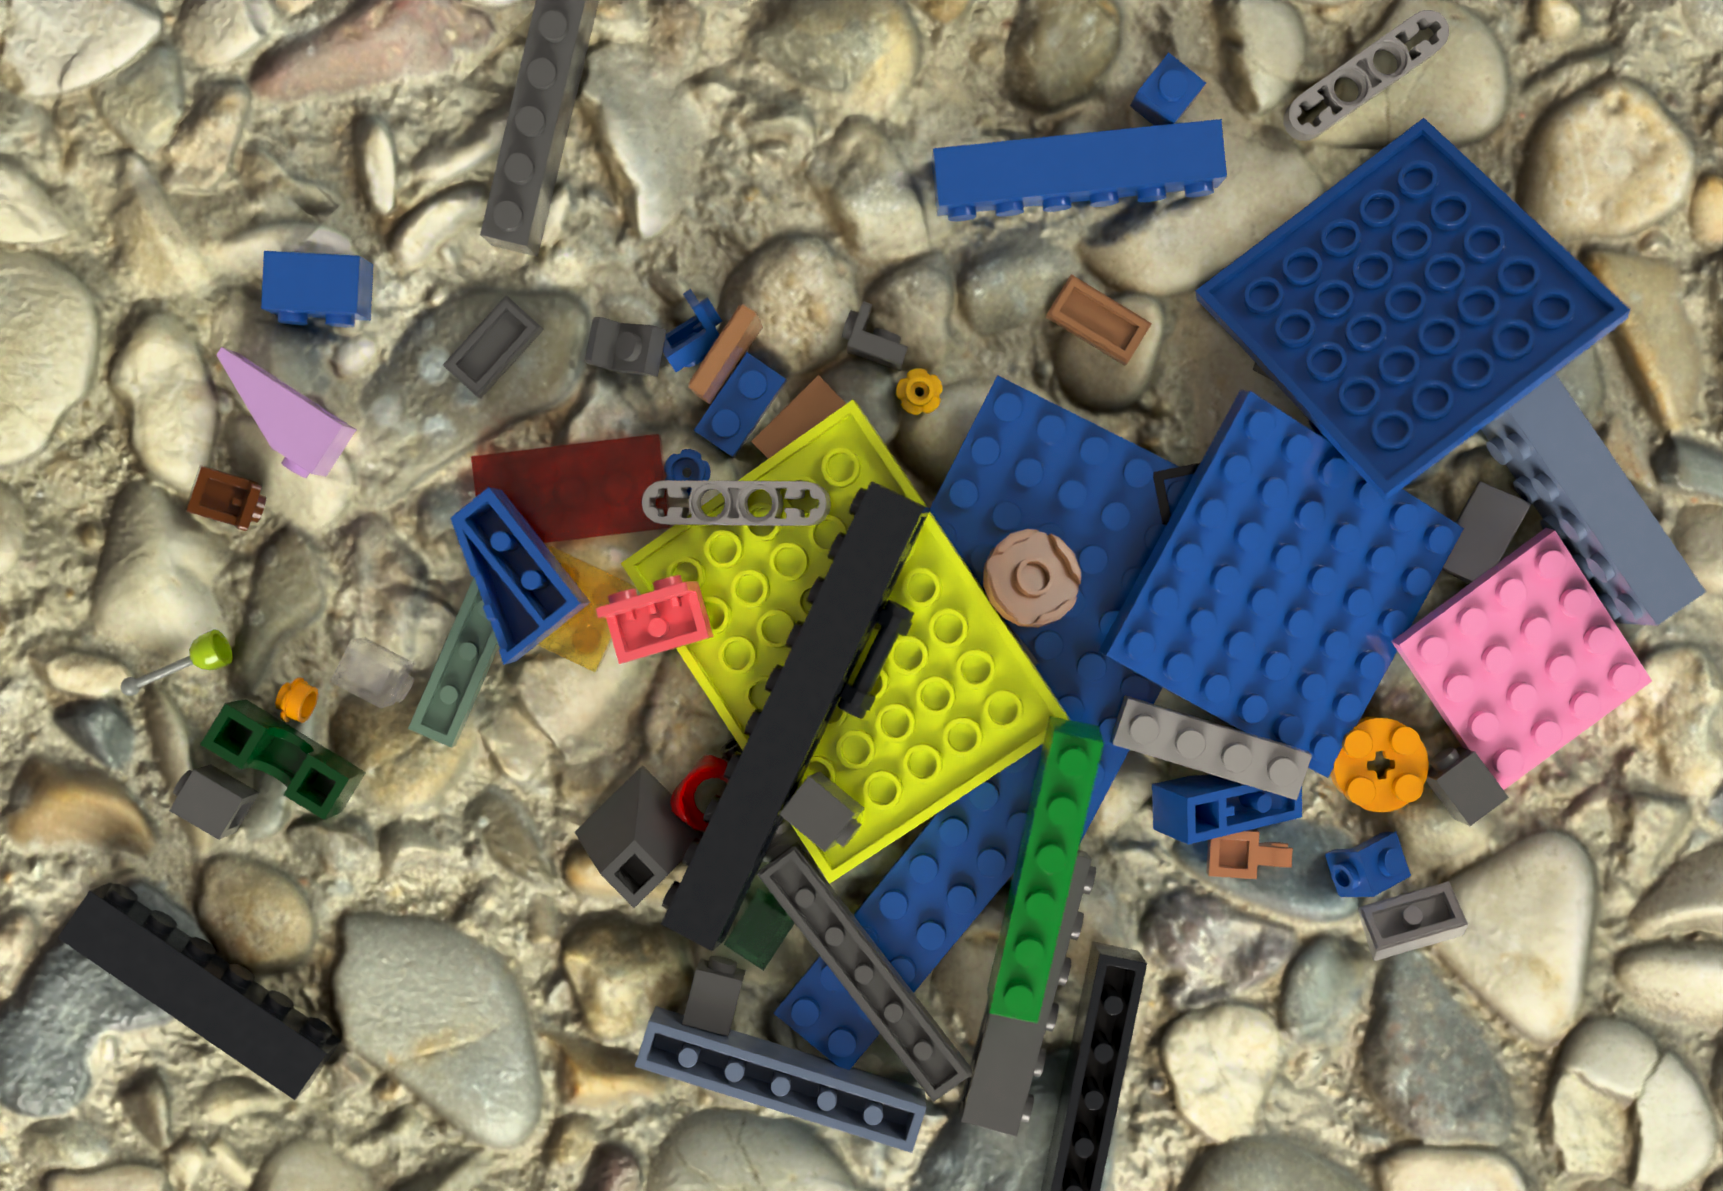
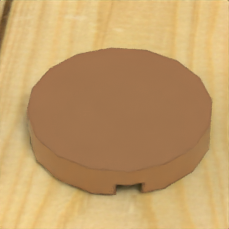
M1024 529L1009 534L991 550L984 565L983 586L989 602L1004 619L1018 626L1038 628L1056 622L1073 608L1077 600L1078 585L1081 584V570L1075 554L1062 539L1053 534L1047 535L1043 532H1037L1038 530Z

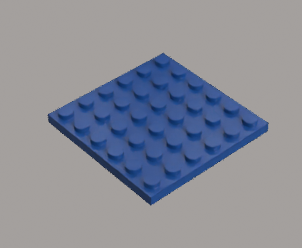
M1425 118L1421 119L1195 290L1196 299L1384 501L1388 500L1627 320L1631 310Z
M1240 390L1098 652L1241 731L1310 752L1312 758L1308 768L1328 778L1334 768V762L1342 749L1343 738L1358 724L1397 652L1391 641L1411 627L1464 528L1404 489H1401L1384 501L1328 440L1255 393L1248 390Z

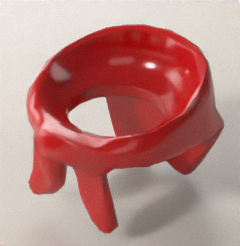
M705 755L695 764L689 774L675 788L670 800L673 813L684 823L701 832H705L708 823L703 821L705 813H702L697 808L694 801V793L697 787L703 781L710 778H718L726 783L729 781L723 777L727 762L713 755Z

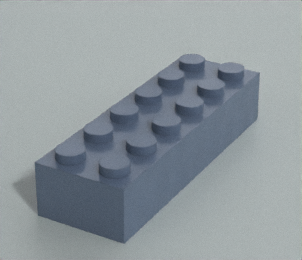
M1556 373L1481 429L1489 440L1486 443L1489 453L1499 464L1506 465L1516 479L1513 485L1518 495L1526 502L1534 505L1543 518L1540 520L1543 530L1548 528L1557 532L1615 623L1658 626L1706 593L1699 580Z

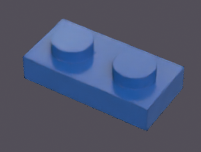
M747 352L694 431L735 458L787 380Z

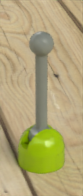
M216 629L204 633L192 642L189 656L140 678L128 677L124 679L121 683V691L125 695L134 696L140 691L141 687L193 664L198 668L210 671L224 667L233 660L230 644L226 637Z

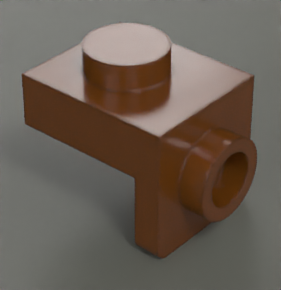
M200 465L185 510L186 512L234 525L237 529L248 531L251 521L255 523L260 521L266 503V496L260 494L262 486L258 482Z

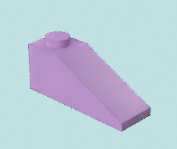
M221 347L217 353L218 359L270 447L285 457L281 464L304 478H307L310 473L327 477L357 429L240 353Z

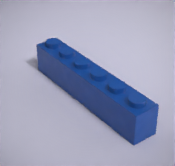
M1222 119L933 148L931 159L937 216L948 215L949 221L971 220L977 217L976 212L995 210L996 216L999 217L1015 216L1024 213V207L1043 205V211L1045 212L1063 211L1072 207L1071 202L1090 201L1091 207H1105L1119 203V197L1137 196L1138 202H1154L1165 199L1168 192L1185 191V197H1202L1213 194L1214 188H1218L1227 178Z

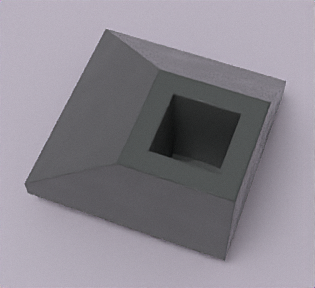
M643 765L574 832L599 873L633 908L683 860L692 841L695 838L701 840L704 832L695 830L684 823L673 813L670 803L672 794Z

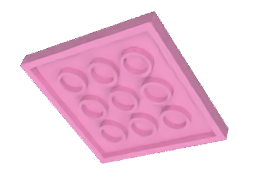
M1548 528L1535 535L1501 560L1496 566L1486 571L1391 641L1461 746L1476 752L1503 790L1652 682L1557 532Z

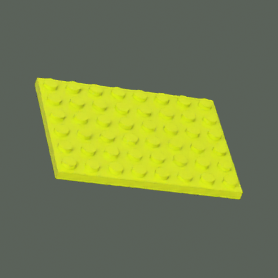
M855 400L845 404L738 480L807 481L819 484L827 491L831 501L830 512L821 523L812 526L674 525L621 563L641 595L655 591L653 582L675 575H681L683 582L698 581L714 637L676 649L742 750H744L750 737L744 734V730L752 713L756 708L763 710L770 695V692L765 690L768 678L777 664L784 666L791 651L790 648L786 647L788 636L798 620L805 621L812 607L811 604L807 603L809 592L819 576L825 578L833 560L828 558L829 550L836 536L840 532L846 534L854 516L849 514V509L861 487L868 489L872 481L926 506ZM763 489L754 491L748 498V510L758 518L767 515L772 508V498L769 493ZM787 489L780 490L784 503L780 519L787 517L784 508L804 510L805 518L810 517L811 509L819 508V499L812 498L810 490L805 491L803 499H786L784 497ZM719 493L701 506L704 514L709 517H715L723 511L725 500L722 493ZM931 512L928 514L888 600L915 612L911 620L913 623L907 636L898 635L871 691V694L876 696V699L870 711L867 710L864 718L855 717L838 706L836 707L796 790L797 792L808 776L821 772L864 807V810L856 819L862 826L844 848L837 843L836 846L824 852L791 825L829 884L1043 744L1049 716L1071 720L1001 615L991 605L986 593ZM876 623L848 683L850 684L854 683L881 627L879 623Z

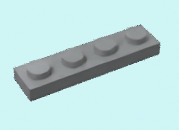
M1126 695L1124 696L1110 738V742L1113 745L1294 800L1298 798L1312 758V754L1306 750Z

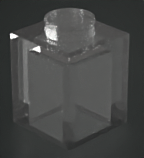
M366 637L352 639L330 682L379 708L394 705L395 701L402 702L407 696L414 682V677L410 676V673L415 663Z

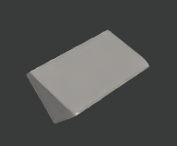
M1478 482L1455 522L1463 527L1464 530L1442 570L1470 584L1486 571L1496 566L1531 504L1488 484Z
M1449 881L1358 908L1369 950L1374 961L1460 937L1465 933L1468 926Z

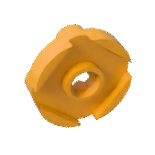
M1366 717L1360 719L1358 724L1343 738L1342 749L1334 762V768L1330 775L1336 788L1343 793L1347 800L1372 812H1391L1404 807L1407 803L1416 801L1422 795L1423 785L1428 775V755L1416 730L1390 718ZM1382 751L1383 757L1390 760V766L1388 769H1385L1384 775L1377 777L1376 771L1368 770L1367 763L1368 761L1375 760L1376 752Z

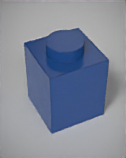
M1168 52L1140 87L1130 107L1154 126L1176 124L1196 99L1206 82Z

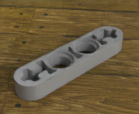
M1423 10L1414 14L1300 94L1285 111L1284 126L1287 133L1300 141H1309L1318 137L1432 57L1448 39L1449 26L1446 19L1440 13L1433 10ZM1429 27L1433 32L1429 41L1423 40L1408 51L1404 44L1411 40L1420 29L1425 30ZM1380 50L1391 52L1397 60L1396 71L1392 74L1380 73L1373 64L1375 52ZM1349 78L1356 83L1358 87L1356 100L1345 102L1336 96L1334 84L1337 79ZM1324 100L1328 108L1323 110L1313 120V125L1309 122L1301 125L1298 122L1297 118L1302 113L1301 108L1306 112L1310 111Z
M658 481L648 486L644 492L642 507L650 520L666 525L812 526L818 525L825 520L830 512L831 501L829 494L823 487L807 481ZM688 488H692L690 497L687 492ZM717 489L721 492L725 500L723 511L715 517L707 516L701 509V498L707 491ZM763 489L772 498V508L767 515L758 518L750 513L747 503L748 498L754 491ZM787 489L784 497L786 499H803L805 491L810 490L811 497L819 499V508L811 509L810 517L805 518L804 510L784 508L787 517L780 519L784 505L780 490ZM665 490H667L669 497L689 499L688 503L692 517L687 518L689 508L684 507L668 508L667 516H665L664 509L656 508V498H663Z

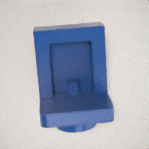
M691 289L683 293L696 315L668 332L664 341L663 353L675 372L684 367H693L704 360L720 335L715 326L723 322L708 297L699 302Z
M1382 832L1351 849H1333L1325 854L1332 880L1340 897H1374L1411 877L1397 832Z

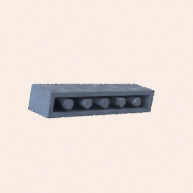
M658 1006L655 1007L649 1019L635 1067L910 1153L913 1152L927 1108L924 1089L853 1067L847 1070L838 1067L831 1060L730 1029L729 1036H724L682 1025L683 1014Z

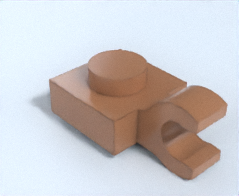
M1257 829L1208 840L1206 873L1208 876L1257 879L1258 865L1292 867L1293 848L1288 847V843L1282 842L1259 843L1260 832Z

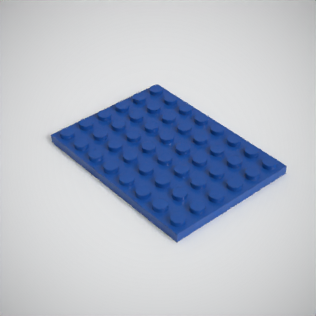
M997 375L930 507V512L985 593L986 591L983 586L984 565L991 550L1009 534L1024 529L1038 530L1037 532H1043L1047 535L1053 534L1062 539L1075 554L1081 570V584L1078 585V597L1073 608L1056 622L1038 628L1018 626L1004 618L1003 620L1007 625H1010L1040 663L1036 666V669L1072 721L1097 725L1100 729L1104 744L1081 837L1082 841L1129 752V749L1113 745L1110 742L1124 696H1130L1154 704L1163 688L1098 652L1166 527V525L1162 524L1153 472L1179 466ZM1193 474L1164 480L1171 516L1188 487Z

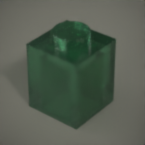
M758 888L727 934L724 945L764 971L795 923L770 891L765 893Z

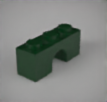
M247 699L225 703L200 744L241 770L253 768L275 777L287 787L283 794L285 797L323 820L342 813L366 774L365 771Z

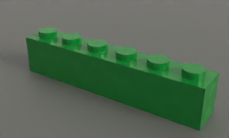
M1049 716L988 983L989 1014L1038 1023L1104 744L1097 725Z

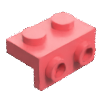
M681 575L667 577L653 582L655 591L642 595H637L636 588L620 591L608 596V605L596 608L598 618H606L619 664L714 637L698 581L683 582Z

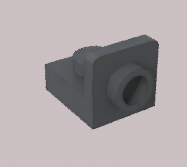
M863 301L859 313L850 310L842 332V338L849 340L847 353L901 371L908 346L900 344L901 337L884 329L875 328L873 334L865 332L872 312V304Z
M594 317L585 361L587 364L619 373L658 377L667 330L654 325L620 323L604 317Z

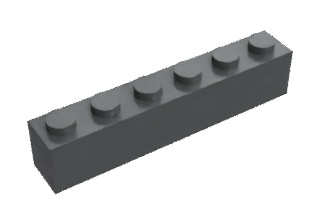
M536 0L480 232V236L492 246L536 257L539 255L599 0Z
M1078 850L1038 1023L989 1014L987 1001L970 1063L972 1075L966 1078L959 1104L961 1122L1017 1137L1020 1123H1028L1034 1103V1095L1029 1094L1033 1076H1041L1046 1060V1049L1041 1048L1045 1031L1052 1032L1057 1021L1059 1004L1053 1002L1058 985H1066L1070 973L1071 958L1066 957L1070 939L1077 940L1079 938L1083 925L1084 913L1078 911L1083 893L1087 895L1091 893L1095 881L1096 867L1090 866L1092 859L1085 851Z

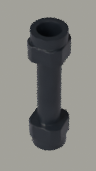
M888 600L885 608H881L876 622L881 627L854 683H845L839 695L841 698L837 705L840 709L862 719L867 710L870 711L876 699V696L871 694L875 682L898 635L907 636L913 623L911 620L915 612L891 600Z

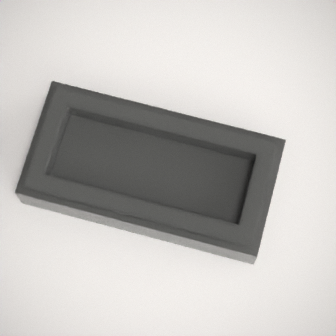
M505 296L448 358L443 366L481 399L544 329L514 301Z

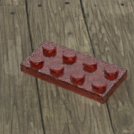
M660 434L471 456L476 497L488 487L502 490L544 544L663 530L672 527V525L653 522L646 516L642 507L643 494L648 486L654 482L665 481L666 478ZM665 490L663 498H656V508L664 509L665 516H667L668 508H670L667 490Z

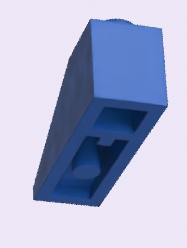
M1212 774L1191 775L1152 784L1153 830L1189 845L1301 818L1302 787L1297 800Z

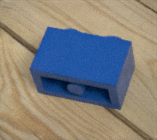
M264 251L261 309L277 315L279 323L291 325H307L308 317L325 318V325L347 328L355 327V320L371 321L374 264L356 255Z

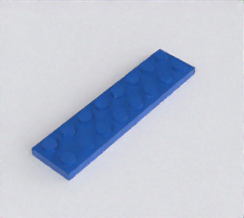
M1038 746L936 813L854 912V917L913 993L1014 873L1043 746ZM820 955L774 1011L778 1018L835 1065L847 1070L853 1067L880 1034Z

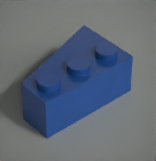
M488 487L450 518L470 574L475 578L484 603L482 607L487 620L491 622L504 665L518 661L591 603L502 490Z

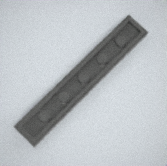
M797 842L758 871L757 875L933 1102L972 1075V1068Z

